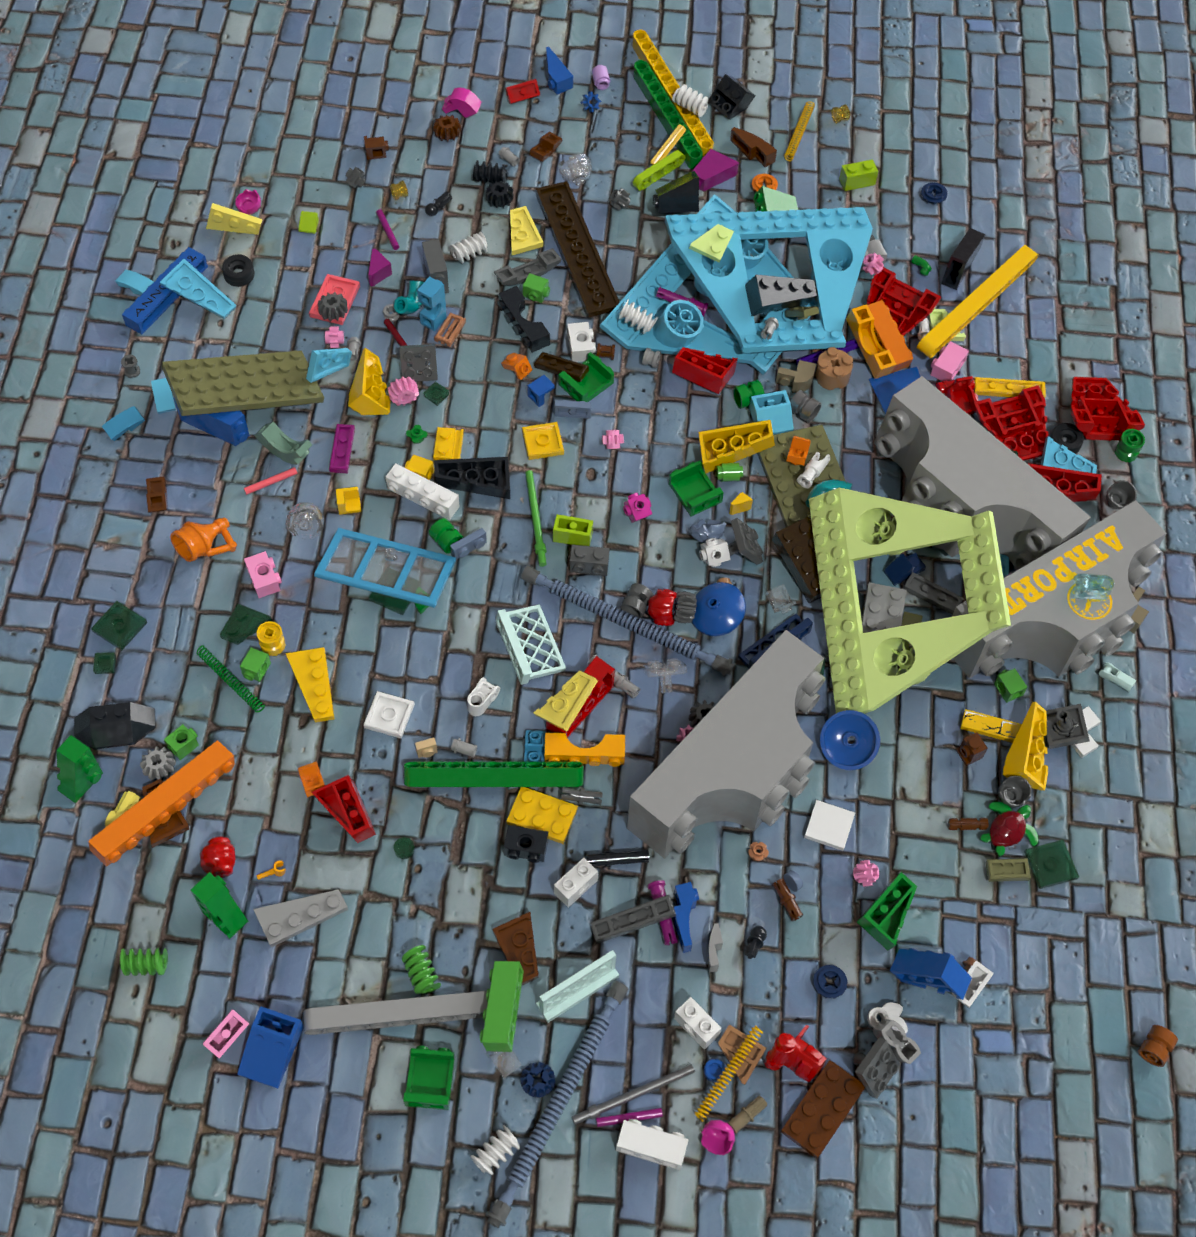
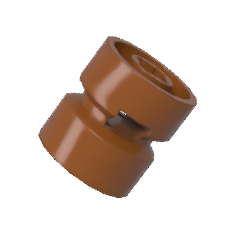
M1153 1025L1147 1034V1039L1140 1046L1138 1053L1148 1063L1157 1067H1163L1169 1058L1168 1052L1173 1051L1178 1038L1169 1029L1160 1025Z

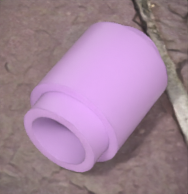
M597 65L592 69L594 84L599 90H605L610 84L608 70L604 65Z

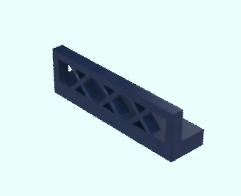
M795 614L741 652L738 658L750 669L776 641L775 635L777 633H783L787 630L800 640L811 632L813 622L809 618L803 621ZM794 621L798 623L797 626L789 629L791 623ZM763 643L770 644L765 649L761 650V645ZM749 653L756 654L750 661L745 657Z

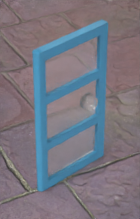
M338 528L314 573V577L435 608L456 563V557Z

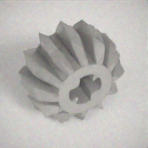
M156 746L154 751L147 750L148 755H142L143 761L140 762V767L143 769L144 776H148L150 780L155 778L159 780L163 776L168 778V772L174 773L173 766L176 765V761L173 759L172 752H168L165 747L159 750Z

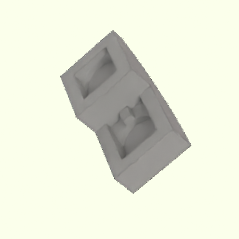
M719 923L714 924L708 944L707 960L709 973L718 971L719 967L716 951L721 950L723 945Z

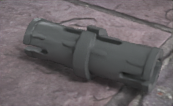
M562 787L561 792L569 793V795L561 794V800L578 801L579 804L586 802L601 805L602 800L595 799L594 797L602 798V792L586 791L585 788L578 790Z

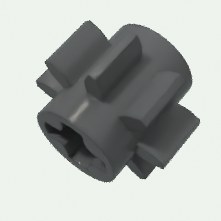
M358 167L354 169L349 168L345 175L348 177L346 182L354 188L358 185L362 187L366 182L364 178L366 174Z
M622 188L614 190L610 196L611 205L618 210L627 208L631 200L628 197L630 193Z

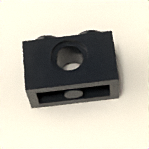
M508 825L503 847L504 855L514 860L523 858L532 863L544 862L549 832ZM523 843H529L531 845L529 848L521 847Z

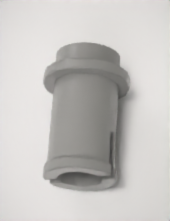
M503 147L499 151L501 159H505L513 167L517 166L520 158L513 154L510 148Z
M770 317L765 321V327L761 332L762 338L766 339L767 337V340L771 339L774 331L779 327L776 318Z
M351 337L347 341L348 349L352 351L350 360L355 361L358 359V350L361 347V342L359 338Z
M458 738V740H453L451 750L455 754L458 752L474 758L478 746L463 742L461 738Z

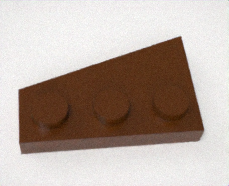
M159 779L142 787L143 797L163 783L162 780ZM176 811L166 823L160 824L150 835L152 848L189 830V825L180 811Z
M531 912L493 928L492 932L506 961L521 963L524 970L522 986L538 979Z

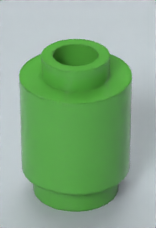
M721 463V465H717V480L722 482L740 481V477H743V466H740L739 463Z

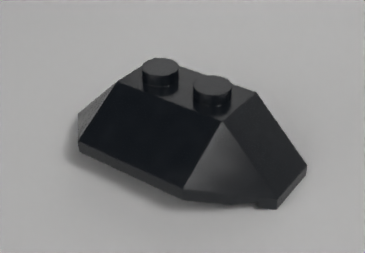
M132 702L92 706L74 718L75 738L94 750L135 745L156 728L155 708Z

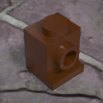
M364 136L367 160L387 158L386 151H389L388 140L384 141V136L373 138Z
M976 732L965 737L960 747L956 748V751L964 764L968 766L982 759L988 748Z

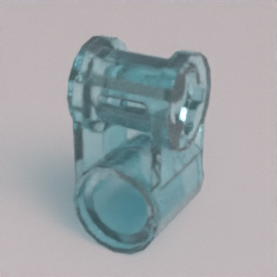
M1078 574L1073 578L1076 584L1074 597L1081 600H1106L1114 587V580L1107 575Z

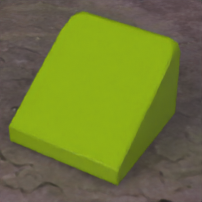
M301 211L299 232L315 234L319 223L318 214Z

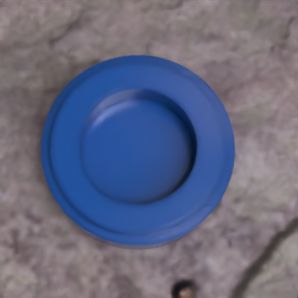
M718 1059L709 1060L704 1067L706 1079L713 1083L718 1082L719 1075H723L722 1071H725V1064Z

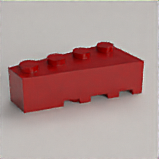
M1028 463L1030 467L1072 502L1094 501L1101 491L1102 474Z
M596 656L584 673L596 678L598 682L568 731L566 732L547 721L546 728L552 733H565L568 738L614 687L615 669Z

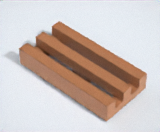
M450 313L434 337L435 342L441 341V344L444 345L446 343L448 347H451L465 325L466 318ZM454 318L455 320L453 321V323H452V324L450 325V327L448 328V331L446 332V334L444 335V337H442L443 333L445 332V330H446L447 327L449 326L450 322H451L452 319Z

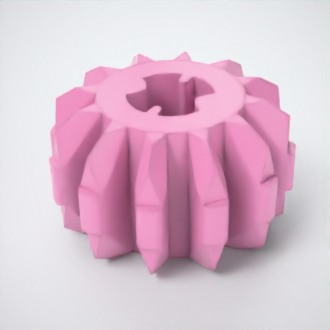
M403 376L401 379L391 382L388 387L390 400L396 403L397 406L401 404L405 406L407 403L411 404V401L417 400L416 397L419 395L417 383L410 377L404 378Z

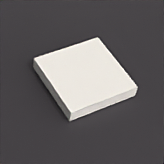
M377 691L365 720L364 728L402 739L415 705L414 701Z
M816 800L804 838L843 851L855 812Z

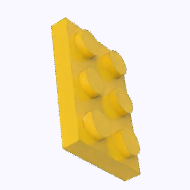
M521 787L506 822L511 826L549 832L550 840L564 844L578 806L535 790Z

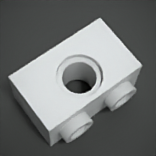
M588 322L567 324L571 360L574 362L586 361L588 353H596L595 342L592 343L591 340L594 338L593 329H589Z
M583 858L554 884V894L569 908L598 881V871Z
M692 997L675 1012L674 1019L704 1050L720 1035L722 1028Z

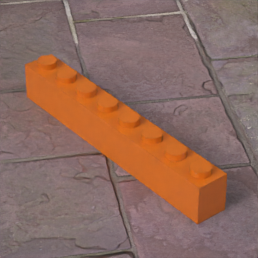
M217 740L88 841L90 851L106 867L111 863L117 862L123 853L128 849H133L142 838L151 835L157 826L166 823L171 815L176 811H181L191 799L199 797L206 787L214 785L224 773H229L235 765L234 755Z

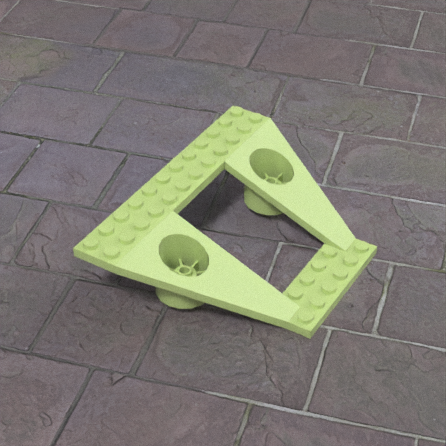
M840 487L809 499L836 713L846 710L862 713L872 712L910 686L925 681L931 672L991 632L1011 626L993 512L986 511L974 516H967ZM953 541L958 542L968 614L863 633L854 561L887 554L891 556L899 555L908 550Z

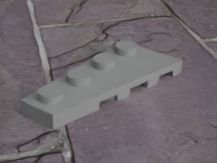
M338 889L253 910L272 948L347 911L348 907Z

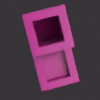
M454 88L452 94L444 100L445 103L442 110L445 113H449L458 109L467 118L477 114L482 102L472 91L465 88Z

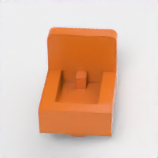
M511 353L501 362L504 369L514 371L520 380L532 371V367L525 355Z
M793 436L786 461L794 465L804 466L811 440Z
M317 762L298 768L307 797L313 796L311 792L325 786Z

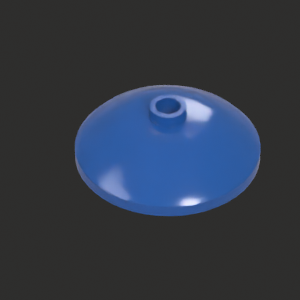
M724 582L713 583L704 587L696 594L697 607L692 623L701 633L708 636H722L732 632L742 622L746 612V602L743 594L734 585Z
M846 710L834 714L826 721L821 731L820 745L824 756L831 764L844 770H857L870 764L876 757L880 748V733L876 724L869 716L859 711ZM850 736H853L855 738V742L853 744H850L848 742V738Z

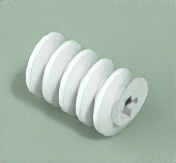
M685 84L678 88L672 97L673 102H677L678 105L688 109L693 114H698L699 117H702L708 108V97L705 96L703 98V94L700 93L698 95V91H693L691 87L687 89Z
M479 232V235L474 234L473 237H467V240L462 239L461 242H456L455 245H450V252L453 258L459 260L461 264L464 263V257L467 261L470 260L469 255L476 258L475 252L479 256L482 255L481 250L485 253L488 252L487 241L482 232Z
M628 299L619 313V320L626 317L625 323L631 320V327L637 324V331L643 328V334L650 332L658 317L652 320V313L646 316V309L640 312L641 306L639 305L634 308L635 302L628 305Z
M503 1125L505 1132L501 1130L496 1131L498 1138L490 1137L492 1145L485 1142L483 1144L485 1151L479 1148L476 1150L478 1158L474 1155L470 1156L483 1173L487 1172L492 1175V1166L500 1168L499 1159L503 1162L507 1161L505 1153L512 1156L514 1155L512 1147L520 1149L518 1140L505 1125Z

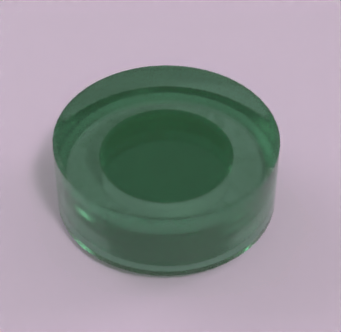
M402 837L394 843V852L398 858L408 859L414 854L415 847L411 839Z

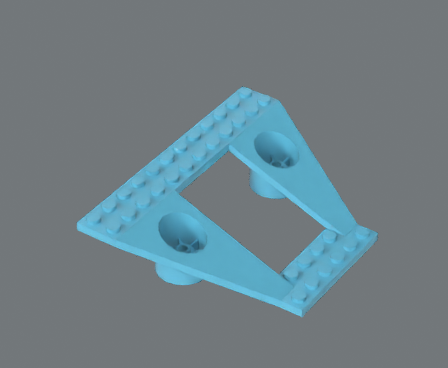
M714 194L697 214L737 212ZM768 239L741 240L748 281L755 275L794 278L770 251ZM672 243L599 326L625 349L645 351L646 348H651L655 352L658 350L663 354L677 355L685 347L704 351L706 355L715 356L719 354L721 358L732 360V357L738 358L737 362L751 364L763 375L782 353V351L742 353L739 341L735 335L705 321L701 311L693 303L685 300H676L669 303L656 297L659 286L675 293L692 273ZM628 299V305L635 302L634 308L639 305L641 306L640 312L646 309V316L652 313V320L658 317L650 332L643 334V328L637 331V324L631 327V320L625 323L626 317L619 320V313ZM813 299L806 306L818 307V302ZM785 308L781 311H770L761 323H765L770 317L776 318L778 322L807 321L810 316L802 320H798V317H786L785 311L789 308Z
M864 207L689 215L675 214L665 216V224L671 243L694 275L695 288L702 295L709 297L739 341L742 353L845 347L846 340L842 329L873 230ZM717 224L734 231L720 262H716L689 249L692 242ZM806 237L812 269L811 280H815L821 320L778 322L779 327L774 331L771 339L767 340V337L764 339L761 336V332L765 327V323H755L754 316H751L745 287L748 280L741 240Z

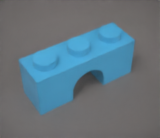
M429 276L417 290L418 302L425 305L420 312V322L427 328L436 331L447 318L444 284L440 280H435Z

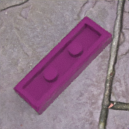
M336 425L329 466L331 473L348 474L355 425Z

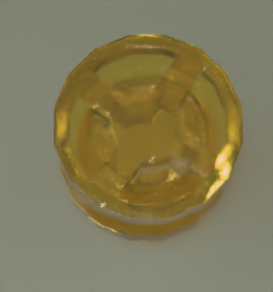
M846 104L841 105L839 108H832L831 114L835 123L850 119V111Z
M403 180L399 181L398 184H390L394 200H398L402 196H408V190Z

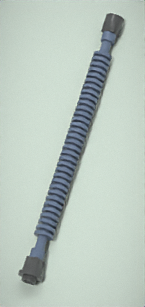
M528 565L523 570L521 579L542 587L546 586L551 589L552 594L573 602V604H577L582 608H586V610H590L592 613L599 614V616H603V618H607L609 621L612 620V622H616L618 625L621 624L626 629L634 630L635 633L643 637L647 636L652 641L656 640V643H660L662 646L665 644V647H669L671 650L674 648L675 652L678 651L679 654L687 655L692 660H695L697 657L705 661V664L712 666V669L722 673L724 677L727 674L730 675L733 671L735 664H732L733 659L731 658L728 660L719 655L715 656L711 653H704L700 651L701 646L698 645L696 647V644H692L690 641L687 643L686 639L678 638L677 635L674 636L669 631L665 632L660 627L656 628V625H652L650 622L647 624V621H643V619H639L637 616L634 617V615H630V613L624 610L621 611L620 608L612 607L611 604L608 605L603 600L599 601L598 598L590 594L586 595V592L573 588V586H569L558 579L553 582L547 579V576L541 574L540 571Z
M613 981L606 994L607 999L601 1015L596 1014L595 1019L592 1020V1024L589 1026L590 1029L584 1035L579 1048H577L573 1056L574 1058L571 1059V1063H569L565 1071L566 1073L563 1074V1078H561L560 1083L557 1085L558 1088L555 1089V1093L550 1098V1103L547 1104V1108H545L544 1113H542L541 1118L536 1124V1129L530 1135L531 1139H528V1144L521 1153L523 1155H520V1160L516 1161L517 1165H514V1170L510 1173L512 1176H508L507 1179L510 1181L507 1190L502 1192L499 1200L496 1199L491 1210L486 1212L487 1222L492 1226L499 1228L500 1225H506L507 1222L505 1220L512 1209L510 1206L514 1200L513 1196L517 1188H523L524 1183H526V1177H529V1172L533 1170L532 1167L535 1166V1162L538 1160L537 1156L541 1155L540 1151H543V1146L546 1145V1141L549 1140V1136H551L555 1128L554 1125H557V1120L560 1119V1115L563 1113L562 1110H565V1105L568 1104V1100H570L571 1095L574 1093L573 1090L576 1089V1085H578L579 1080L582 1078L581 1075L584 1074V1070H586L587 1065L590 1063L589 1060L592 1059V1055H594L595 1050L598 1048L597 1045L600 1044L605 1031H607L611 1023L608 1020L611 1012L615 1011L618 1004L622 1003L629 990L623 983Z

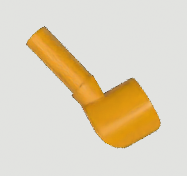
M275 862L274 868L258 874L257 879L260 880L274 874L279 877L283 876L286 868L282 870L277 868L283 866L284 862Z

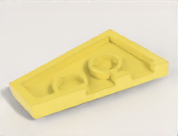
M212 203L206 229L258 235L262 219Z
M523 206L510 210L512 256L544 247V242L527 207Z
M579 670L562 686L561 691L554 697L551 696L541 709L538 708L533 713L537 717L567 732L597 684V679Z

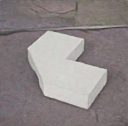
M1089 706L1083 709L1087 731L1099 725L1101 720ZM1090 735V742L1071 745L1081 758L1096 750L1099 746Z

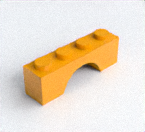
M868 305L851 309L846 320L874 378L877 379L891 374L896 363L890 350L882 348L876 338L874 317Z
M545 733V762H581L591 766L607 764L612 767L624 765L625 735L605 734L603 740L598 745L591 748H579L568 740L565 733Z

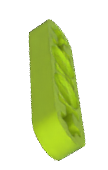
M679 150L674 151L638 174L633 180V186L639 191L644 190L681 166L686 156Z

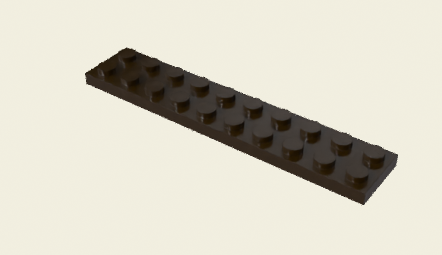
M568 181L536 188V195L588 318L612 312L620 301Z

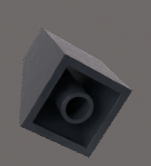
M691 171L655 189V195H652V202L658 213L699 212V177L695 171Z

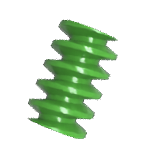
M424 945L416 946L402 956V962L405 963V969L409 971L408 976L412 979L411 984L415 987L414 991L416 994L430 993L441 987V983L434 984L438 979V975L431 976L435 968H428L432 961L424 960L429 956L428 952L422 953L426 948Z
M124 948L121 949L120 968L124 976H129L131 973L134 976H137L139 973L143 976L147 975V973L150 975H155L156 972L158 975L165 973L168 964L166 948L163 954H160L159 948L155 949L154 954H152L151 948H147L146 954H143L142 948L138 949L137 954L131 948L128 955H126Z

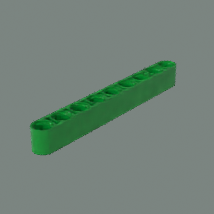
M644 60L636 61L634 63V80L667 134L670 136L679 124L686 128V132L675 144V147L686 156L685 163L693 170L702 160L703 152L649 64Z
M407 762L404 764V785L407 787H579L584 784V765L581 762Z

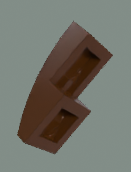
M549 131L540 138L539 144L530 149L529 155L543 162L558 148L563 138Z
M165 476L147 478L146 497L148 513L167 511Z

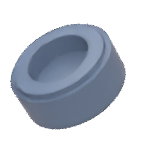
M790 870L784 874L785 883L792 891L797 892L803 887V881L795 871Z

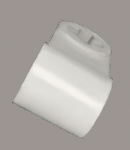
M481 678L467 698L468 712L472 716H481L497 698L501 688L490 684L486 678Z

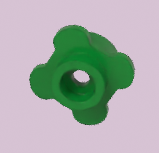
M415 425L413 429L406 431V436L410 437L411 442L419 444L428 436V433L423 431L420 425Z

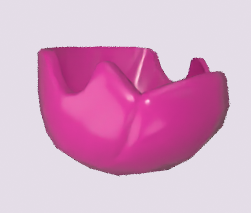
M245 189L235 199V205L239 212L252 215L260 209L261 198L255 189L253 191Z
M710 1120L704 1125L701 1132V1144L709 1152L716 1155L730 1153L735 1141V1133L732 1127L722 1120Z

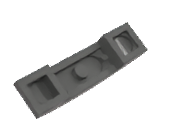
M551 248L539 253L538 259L515 268H511L509 265L495 270L494 274L503 285H517L524 283L529 273L542 276L557 266L562 259Z

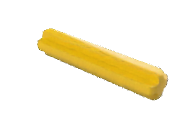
M679 124L651 159L650 163L652 165L668 155L686 132L684 126Z

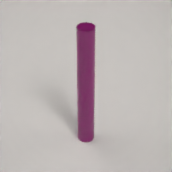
M378 209L376 214L393 249L398 250L400 246L383 211Z
M662 1108L600 1117L596 1118L597 1127L621 1124L624 1120L629 1121V1119L640 1121L663 1117Z

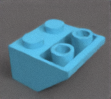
M786 390L751 396L749 410L753 422L771 420L773 435L794 431L791 403Z

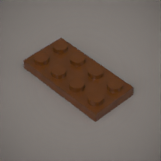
M829 1060L781 1130V1133L818 1159L864 1091V1085Z

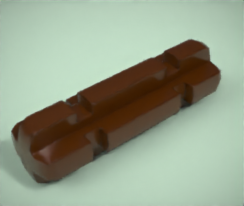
M950 818L948 821L949 830H957V828L960 830H977V828L979 830H987L989 827L987 818H979V820L977 818H960V820L958 818Z

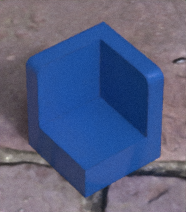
M542 375L527 385L528 397L540 407L545 404L544 395L553 390L555 385L545 375Z

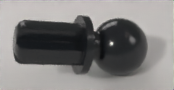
M446 191L439 198L434 199L435 203L427 204L425 213L428 216L437 215L438 209L441 208L443 210V206L452 200L450 193Z
M762 926L753 927L747 939L748 945L744 954L748 956V959L756 958L759 949L764 945L763 941L767 937V931Z

